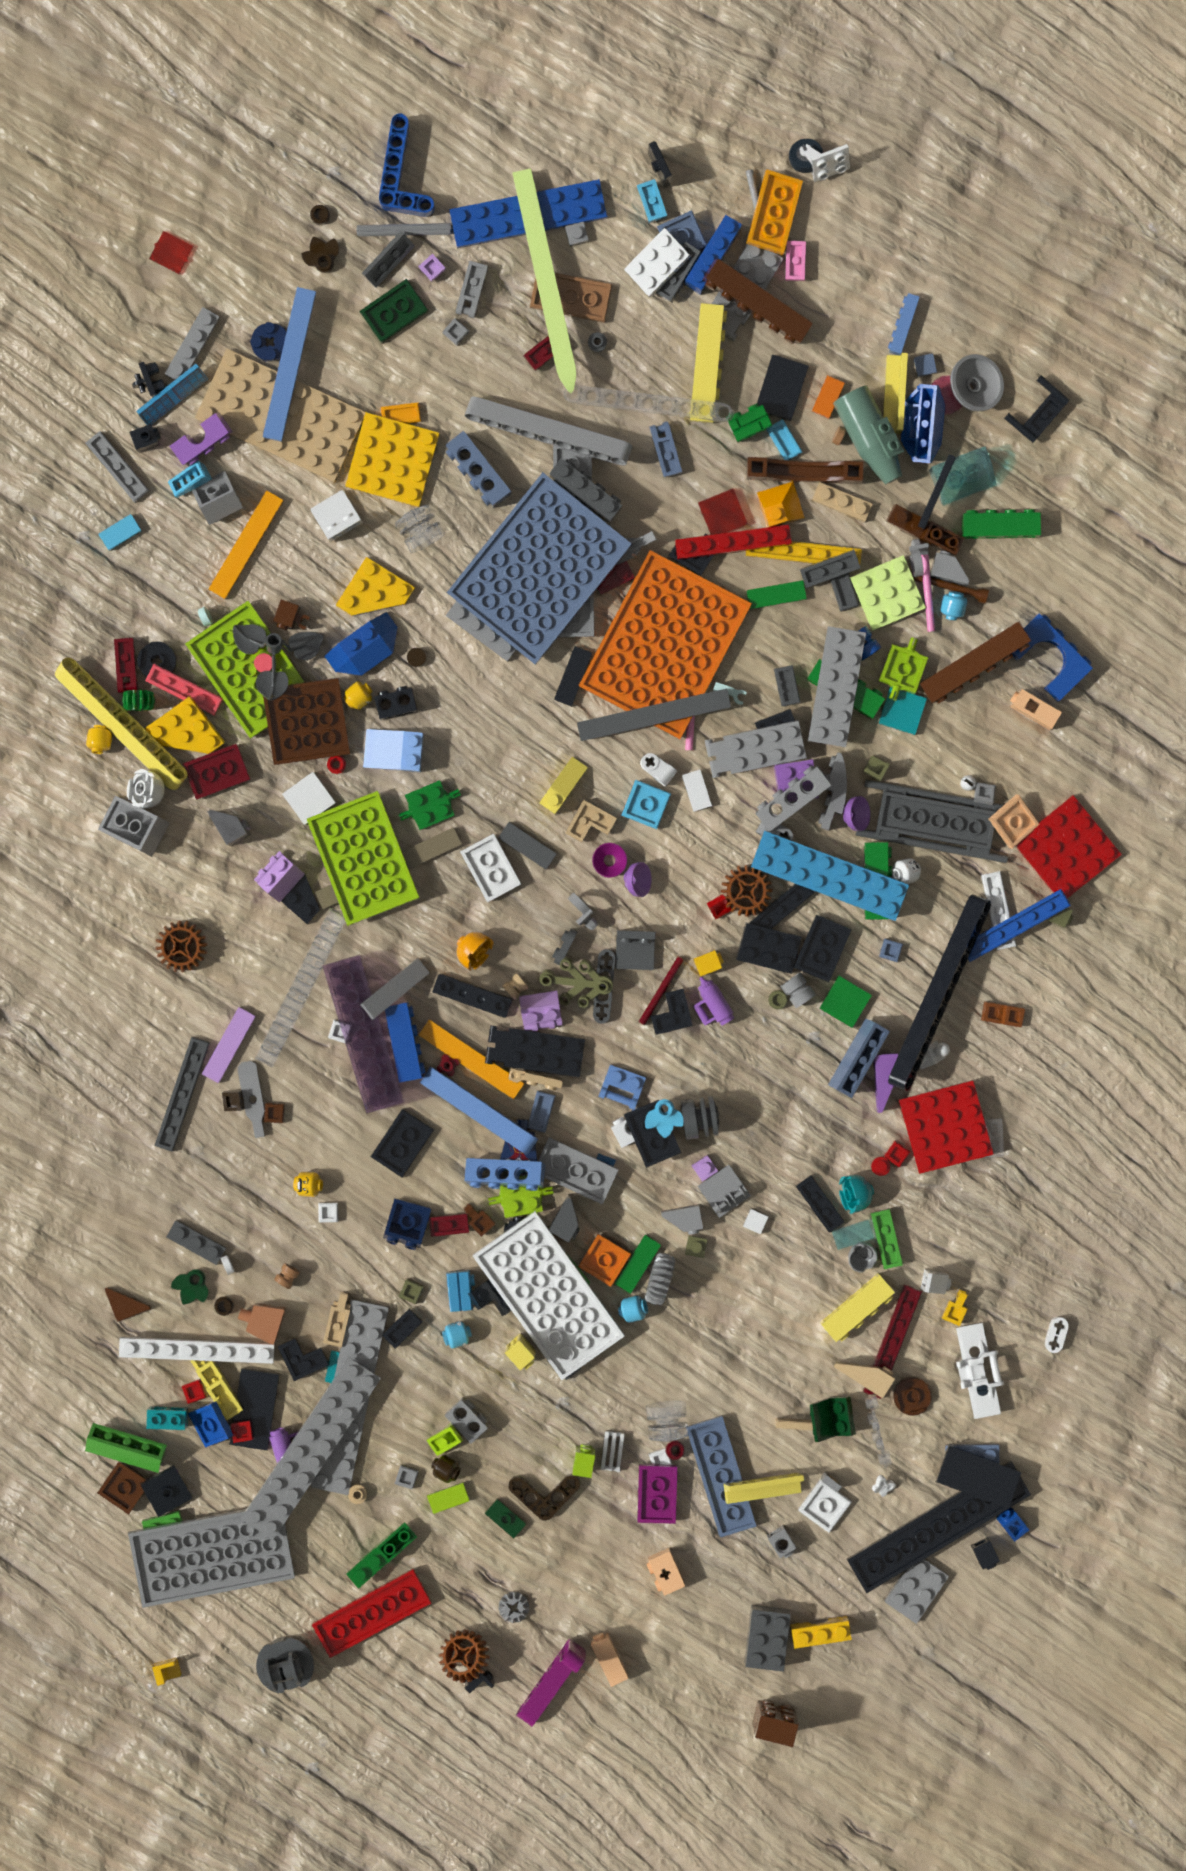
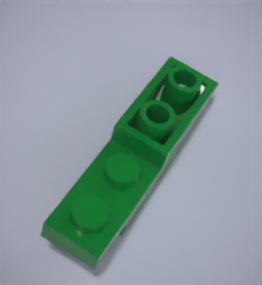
M404 1522L362 1557L346 1575L359 1589L417 1536Z

